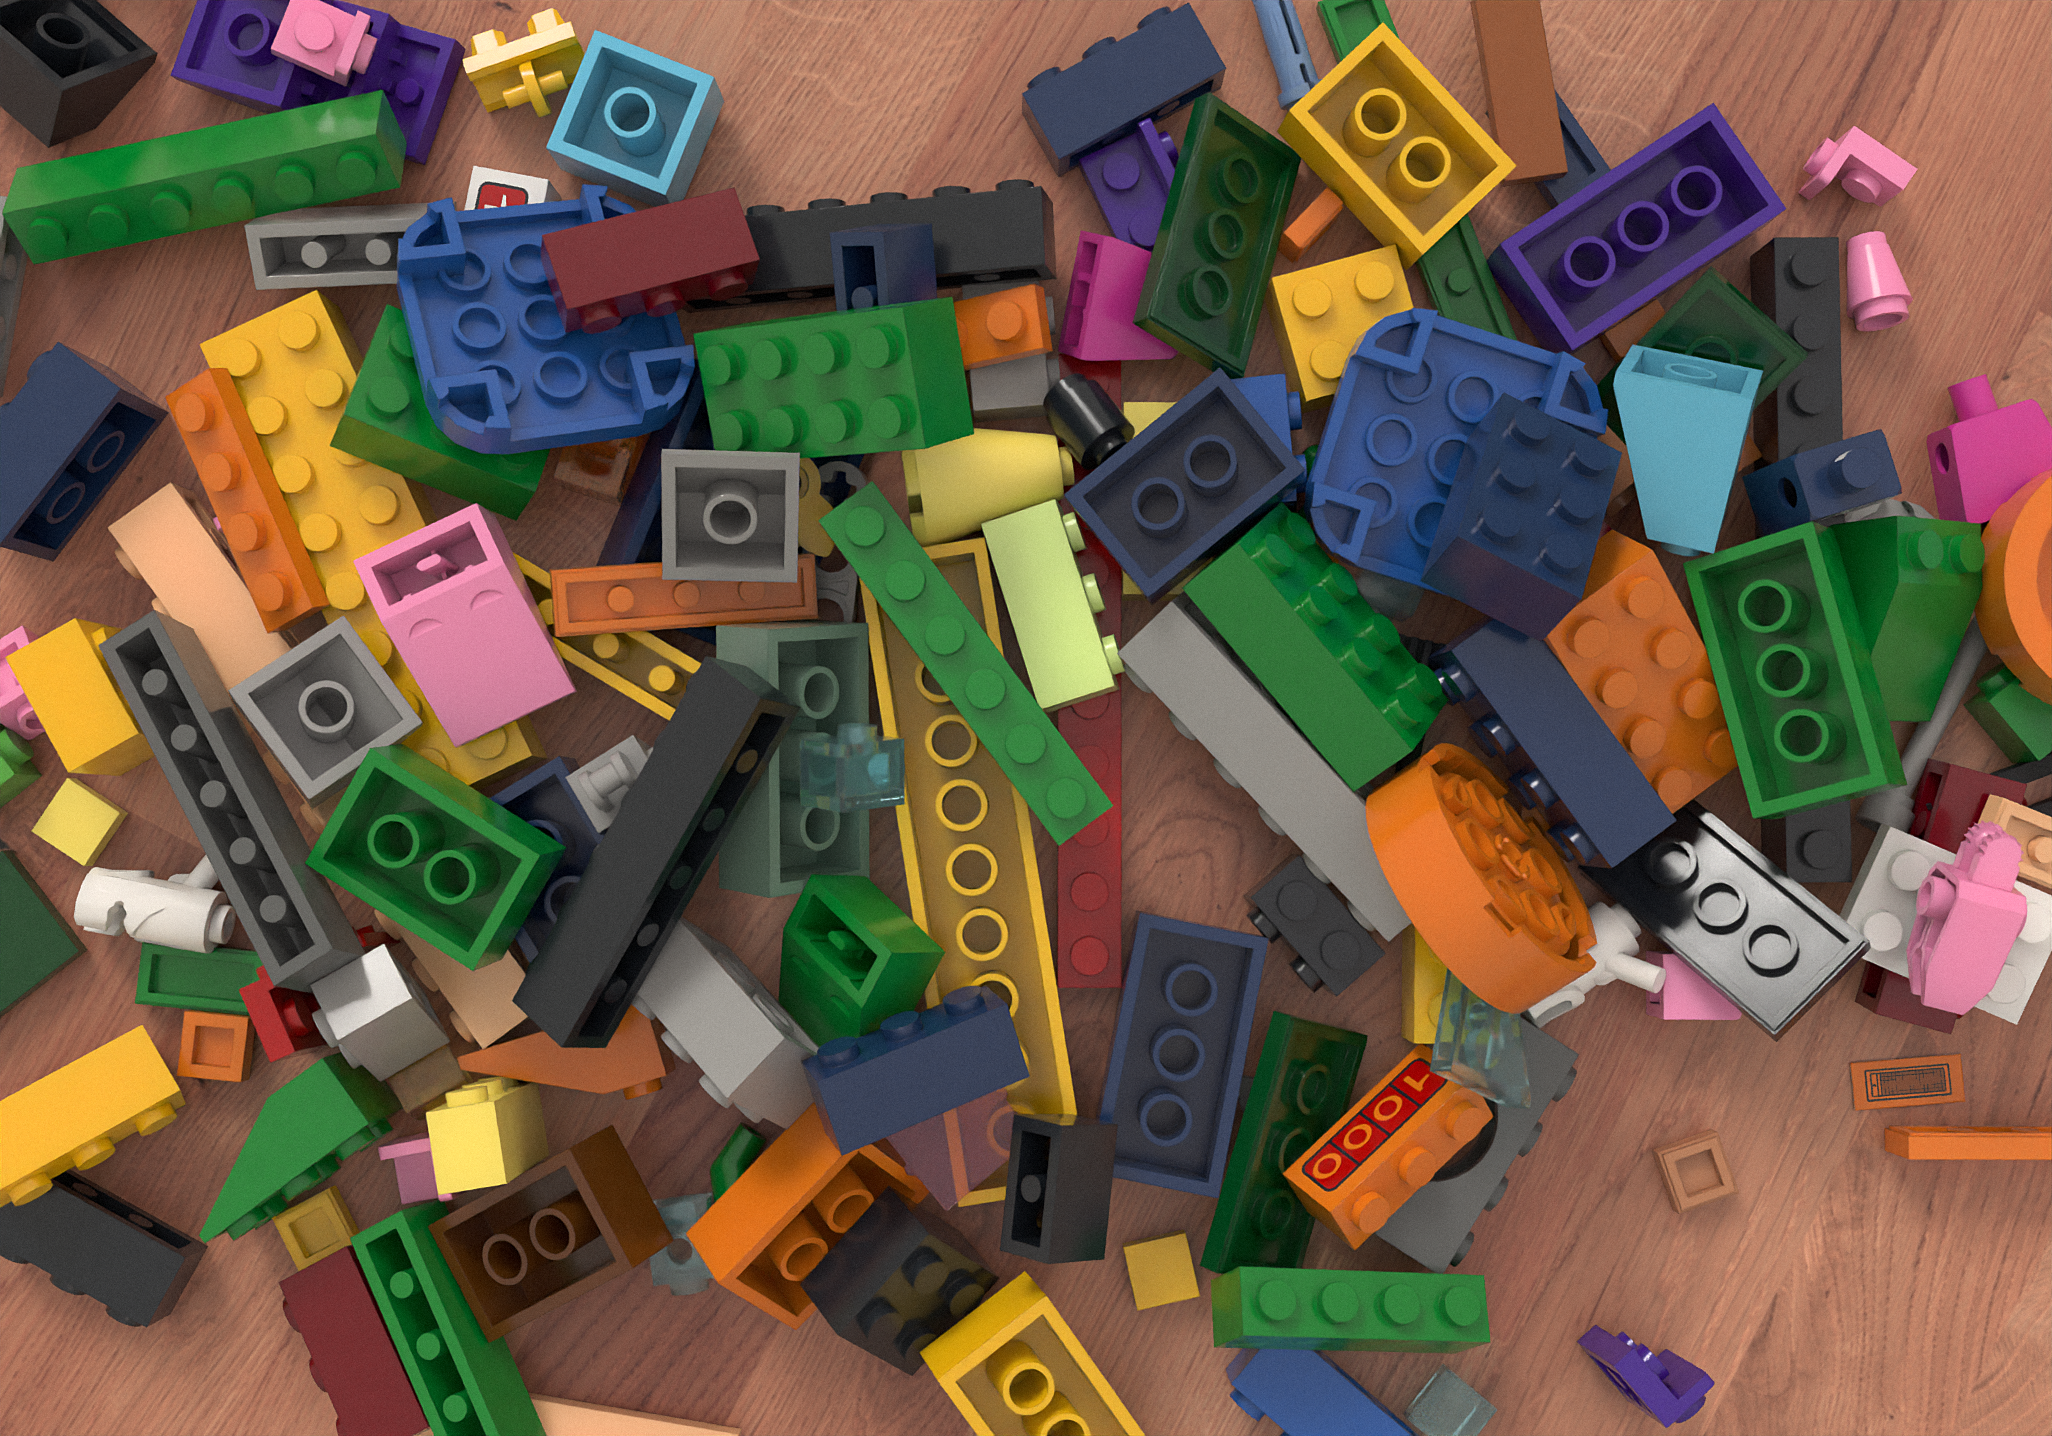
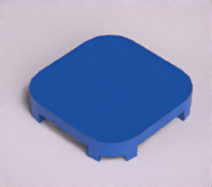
M582 184L580 198L575 200L455 211L452 197L428 203L427 213L407 228L402 239L398 238L397 292L425 405L436 427L454 443L478 453L514 454L637 437L662 429L679 414L691 382L695 362L693 345L685 344L677 313L650 317L647 312L624 317L620 324L600 333H585L583 328L565 333L541 262L542 235L636 212L630 205L606 196L608 186Z
M1411 308L1410 310L1389 315L1377 321L1357 338L1346 358L1306 484L1304 512L1308 524L1314 531L1316 541L1332 557L1349 566L1453 598L1420 580L1467 439L1501 395L1506 393L1595 439L1598 436L1605 435L1608 409H1603L1597 385L1583 368L1586 363L1564 351L1556 354L1438 316L1437 310Z

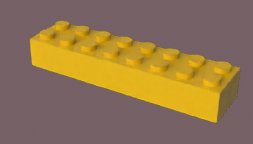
M315 290L199 344L210 368H227L330 603L329 606L321 610L327 624L330 625L343 615L423 722V725L401 744L409 747L476 791L547 759L548 757L528 715L456 748L381 623L355 567L354 560L437 522L438 519L420 482L330 446L363 362V357L340 307L318 290Z

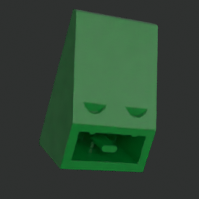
M811 874L783 928L778 1002L819 1047L840 1037L859 1038L881 1029V1023L892 1015L905 1011H914L945 951L866 876Z
M342 1052L321 1058L268 1097L199 1234L202 1241L207 1243L225 1233H228L232 1240L235 1241L252 1229H259L289 1207L283 1197L290 1201L305 1190L310 1191L338 1172L342 1167L335 1158L339 1157L343 1162L358 1151L364 1152L392 1132L394 1128L388 1119L405 1107L385 1079L380 1082L363 1065L353 1069Z

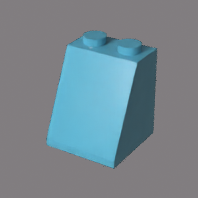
M1632 344L1616 371L1613 386L1647 539L1661 542V547L1673 554L1698 556L1701 551L1714 554L1726 518L1763 370Z

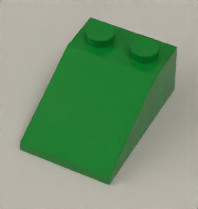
M1890 516L1831 524L1830 528L1835 531L1888 719L1891 722H1930L1983 589L1982 566L1985 560V549L1981 541V524L1908 516Z

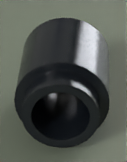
M1076 373L1063 378L1049 390L1044 398L1043 407L1048 412V424L1079 464L1086 470L1096 469L1134 437V426L1097 381L1088 380L1083 374Z

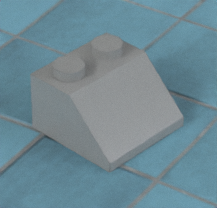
M662 449V580L797 583L800 453Z
M344 615L228 690L236 707L312 809L351 783L370 748L401 744L423 725L418 715Z

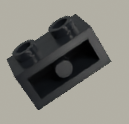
M1290 854L1243 895L1254 907L1246 915L1264 937L1269 938L1268 941L1271 944L1281 938L1296 956L1289 963L1290 967L1313 993L1323 987L1327 992L1337 997L1386 954L1325 883L1309 870L1300 855Z
M1074 1114L1014 1115L1000 1251L1045 1264L1104 1260L1118 1124Z

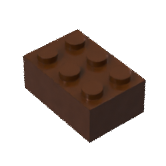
M613 1124L428 1226L489 1343L630 1271L674 1242Z

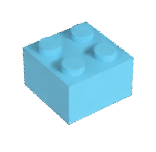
M595 30L546 149L561 170L598 185L608 186V189L656 207L681 201L685 198L723 106L724 99L715 77Z

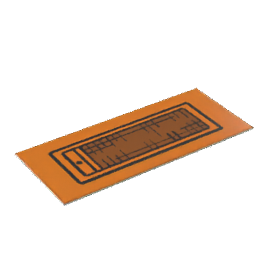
M1961 1054L1850 1063L1855 1111L1966 1102Z

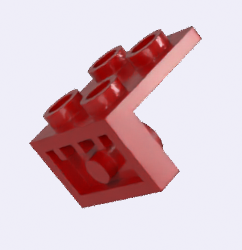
M373 925L358 930L352 926L365 954L382 944L390 948L401 943L400 939H394L387 932H375ZM263 965L256 969L260 980L239 989L270 1063L309 1054L328 1046L312 1017V1013L321 1009L313 992L307 993L274 986Z

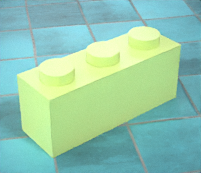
M1054 499L982 523L981 526L1037 703L1046 713L1119 690L1115 674L1125 672L1124 662L1117 654L1120 649L1114 634L1103 637L1096 617V613L1106 610V606L1095 573L1083 576L1076 552L1087 549L1076 513L1072 512L1064 515L1062 507Z

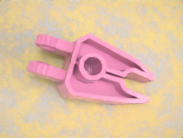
M1982 820L1979 824L1974 823L1972 828L1968 827V833L1964 834L1966 840L1961 841L1953 865L1938 861L1929 870L1928 876L1923 880L1918 891L1916 900L1917 914L1906 949L1911 992L1920 995L1921 1003L1925 1006L1960 1015L1968 1012L1994 988L2013 943L2022 932L2027 919L2026 897L2013 887L2020 870L2018 863L2023 861L2021 859V855L2024 854L2021 850L2022 845L2017 842L2015 837L2009 836L2002 830V827L1998 824L1995 825L1991 821L1986 823Z

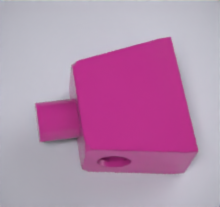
M1080 231L1058 346L1059 352L1088 361L1173 359L1178 354L1176 349L1132 324L1152 252L1114 237Z
M1986 374L1947 388L1959 422L1927 436L1926 443L1940 520L1980 524L1990 521L1999 506L2007 502L2031 478L2052 468V427L2039 404L2034 399H2028L1998 409Z

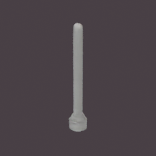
M1976 616L1973 617L1962 639L1930 722H1919L1900 758L1907 785L1867 795L1855 816V819L1861 825L1875 833L1878 832L1881 824L1908 833L1915 815L1911 810L1915 802L1911 799V796L1924 772L1927 759H1931L1988 649L1978 627Z

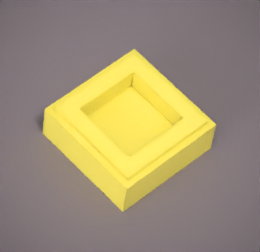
M67 778L32 829V832L81 865L93 866L128 812L77 778Z

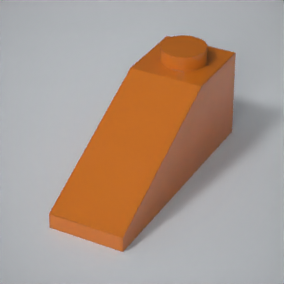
M632 1004L606 1048H561L547 1033L541 1030L457 1057L460 1070L598 1094H607L622 1089L625 1100L662 1089L660 1077L667 1076L676 1070L671 1049L661 1038V1035L665 1032L663 1023L657 1016L653 1020L647 1018Z

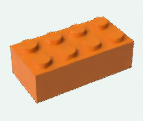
M1614 530L1609 531L1597 542L1582 599L1546 636L1544 641L1673 814L1736 768L1738 762L1707 650L1652 549Z

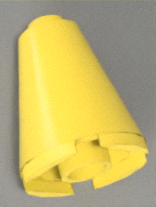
M973 428V435L930 448L901 451L913 536L921 547L946 544L983 530L982 523L1054 499L1056 501L1063 499V486L1074 484L1071 452L1067 447H1058L1055 435Z

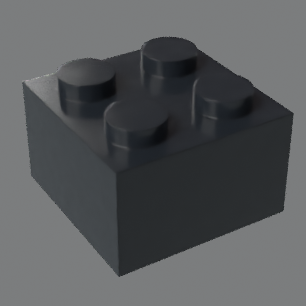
M888 1186L802 1281L800 1286L838 1336L913 1376L926 1363L919 1352L961 1321L967 1314L975 1310L980 1305L984 1295L999 1280V1277L959 1230L891 1186Z

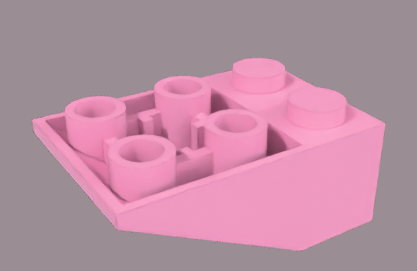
M475 503L353 561L381 623L456 748L577 692L495 514Z

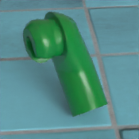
M740 1122L710 1167L709 1173L714 1203L746 1171L766 1141V1138L761 1133L745 1123Z

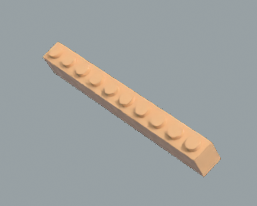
M170 482L108 527L120 544L115 549V554L120 563L137 580L144 578L157 596L152 600L154 610L194 629L233 704L234 702L228 690L302 643L292 627L286 631L267 634L224 533L218 532L213 518L193 491ZM234 704L248 733H252L254 731L253 728L250 726V724L247 722V720L244 718V716L241 714L239 709ZM268 750L264 753L263 760L272 774L284 785L292 783ZM292 783L305 802L300 806L303 817L312 829L321 835L348 786L312 809ZM377 909L374 910L379 923L385 931L396 940L403 938L417 957L412 961V966L420 980L433 992L440 989L454 1009L449 1013L451 1022L467 1042L473 1044L477 1041L482 1049L500 1043L531 1020L512 1002L526 976V970L530 964L515 938L502 960L472 971Z

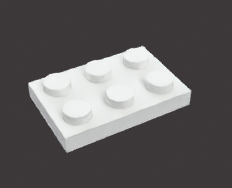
M1881 824L1839 915L1870 941L1871 949L1862 957L1863 959L1909 978L1906 949L1917 914L1916 900L1919 888L1923 880L1928 876L1929 870L1938 861L1953 865L1956 854L1896 828ZM2016 880L2013 887L2026 897V923L2022 932L2013 943L1994 988L1974 1007L2017 1025L2052 951V895Z

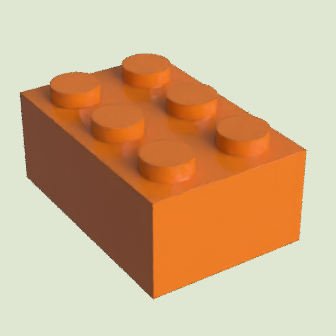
M813 1102L686 1232V1235L718 1284L794 1330H797L817 1310V1307L800 1284L888 1186H891L919 1204L932 1190V1187L898 1144L889 1137L880 1139L842 1156L826 1135L815 1102Z

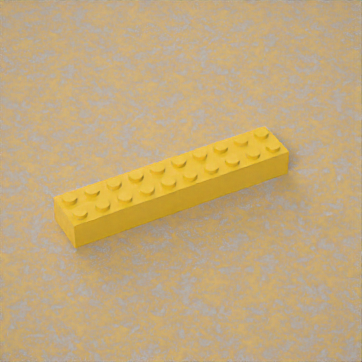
M985 537L922 547L1004 657ZM860 579L913 922L945 951L942 960L924 991L927 1009L942 1004L944 996L958 988L966 986H979L981 988L987 986L1008 1005L1030 1075L1025 1079L944 1112L958 1207L1005 1200L1014 1115H1077L1028 804Z

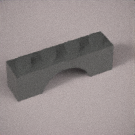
M1498 1009L1480 1038V1044L1475 1046L1467 1059V1063L1481 1084L1484 1099L1494 1117L1482 1128L1476 1143L1464 1157L1454 1164L1438 1170L1433 1178L1426 1185L1420 1187L1388 1218L1384 1226L1374 1232V1234L1435 1273L1443 1274L1449 1264L1456 1267L1465 1258L1472 1246L1474 1233L1470 1230L1482 1210L1491 1211L1503 1197L1509 1182L1508 1178L1504 1175L1516 1155L1524 1157L1537 1142L1543 1125L1538 1120L1551 1099L1555 1102L1560 1101L1573 1084L1577 1070L1572 1065L1579 1054L1517 1014L1507 1013Z

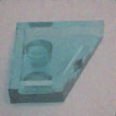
M1447 968L1430 1071L1507 1108L1530 1109L1531 1094L1520 1013L1511 1014L1491 1006L1468 989Z

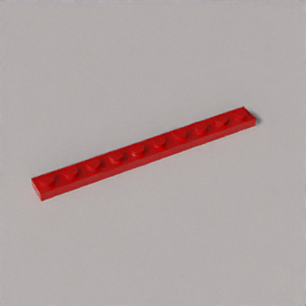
M1058 354L1060 380L1072 374H1083L1088 380L1097 381L1121 410V360L1088 361L1067 354ZM1058 437V447H1066ZM1072 453L1074 484L1063 486L1064 494L1095 470L1084 469ZM1065 496L1058 501L1064 515L1075 512ZM1076 513L1087 549L1076 552L1083 576L1095 573L1106 606V610L1096 613V617L1103 637L1114 634L1121 650L1122 568ZM1122 673L1115 674L1119 690L1058 709L1059 733L1114 806L1063 844L1057 845V988H1122Z

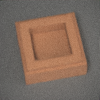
M1710 1129L1652 1150L1672 1209L1678 1214L1739 1193L1720 1136L1715 1130Z

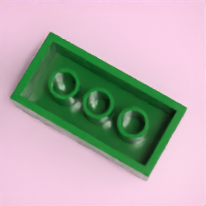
M953 297L746 322L693 333L714 449L716 451L800 453L801 459L926 449L974 434Z
M1282 501L1228 544L1182 587L1353 792L1412 752L1448 701V698L1442 692L1441 683L1435 673L1426 665L1417 663L1401 644L1399 633L1393 623L1384 615L1375 613L1359 594L1356 581L1350 572L1342 565L1333 563L1317 544L1314 531L1308 522L1300 515L1291 512Z
M1811 521L1683 563L1753 819H1778L1907 785L1833 529Z

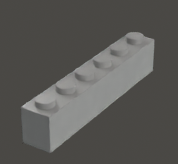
M1183 591L1117 653L1126 663L1124 665L1126 674L1138 688L1146 693L1154 692L1171 710L1169 718L1182 735L1192 741L1198 739L1215 757L1213 760L1214 766L1225 781L1235 788L1243 787L1259 804L1258 811L1261 818L1275 833L1281 836L1287 834L1304 852L1303 860L1309 870L1322 882H1332L1349 900L1347 902L1348 908L1355 919L1370 931L1377 929L1389 942L1412 922L1396 898L1383 873L1368 832L1365 807L1367 797L1374 787L1367 782L1353 792L1186 592Z

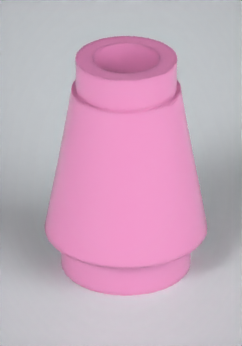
M1880 231L1867 232L1849 239L1846 242L1848 252L1847 316L1855 320L1856 329L1859 331L1883 330L1909 318L1907 306L1912 302L1913 298L1891 248L1887 244L1885 233Z

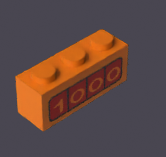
M1419 1044L1299 1157L1283 1175L1306 1211L1353 1250H1356L1374 1232L1382 1228L1388 1218L1420 1187L1426 1185L1433 1178L1434 1174L1467 1142L1474 1139L1494 1116L1474 1079L1469 1074L1425 1044Z

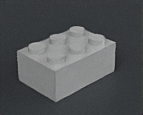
M681 916L631 1004L651 1020L656 1016L667 1028L661 1035L662 1040L682 1060L687 1063H691L694 1060L705 1074L699 1079V1083L719 1104L729 1108L734 1103L753 1122L758 1124L765 1118L787 1130L814 1102L801 1061L817 1055V1050L820 1047L730 947Z

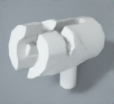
M207 855L202 858L190 874H175L168 881L154 878V871L110 870L94 867L86 875L76 900L74 919L77 925L84 926L83 930L119 936L126 929L130 937H133L138 942H147L201 953H212L214 947H217L219 943L226 944L232 935L236 920V911L233 906L228 905L226 893L212 890L219 878Z
M1597 901L1588 908L1597 944L1586 951L1597 962L1595 967L1590 972L1525 1012L1519 1013L1526 1021L1541 1029L1549 1021L1581 1005L1585 1001L1584 994L1596 985H1606L1615 979H1620L1653 993H1658L1661 990L1666 979V970L1633 957L1639 952V945L1635 938L1642 932L1634 918L1621 905L1616 903L1609 908L1603 902Z

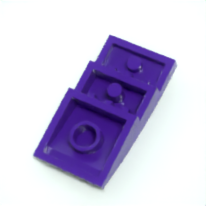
M197 0L171 72L173 78L266 114L383 90L407 142L405 160L422 165L426 164L466 50L456 39L402 25L388 13L341 0H320L353 16H356L357 11L371 16L367 34L378 39L365 74L363 75L352 70L345 87L271 54V47L290 0Z

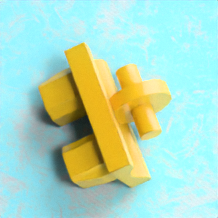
M551 8L531 16V19L527 22L530 36L509 43L502 31L494 29L472 36V56L462 60L467 76L476 87L487 112L508 106L510 109L531 101L539 118L552 114L547 95L569 88L568 84L573 83L585 55L571 21L565 23L558 11Z

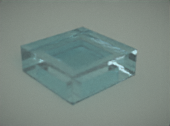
M1443 1363L1403 1414L1427 1436H1477L1495 1414L1497 1408Z

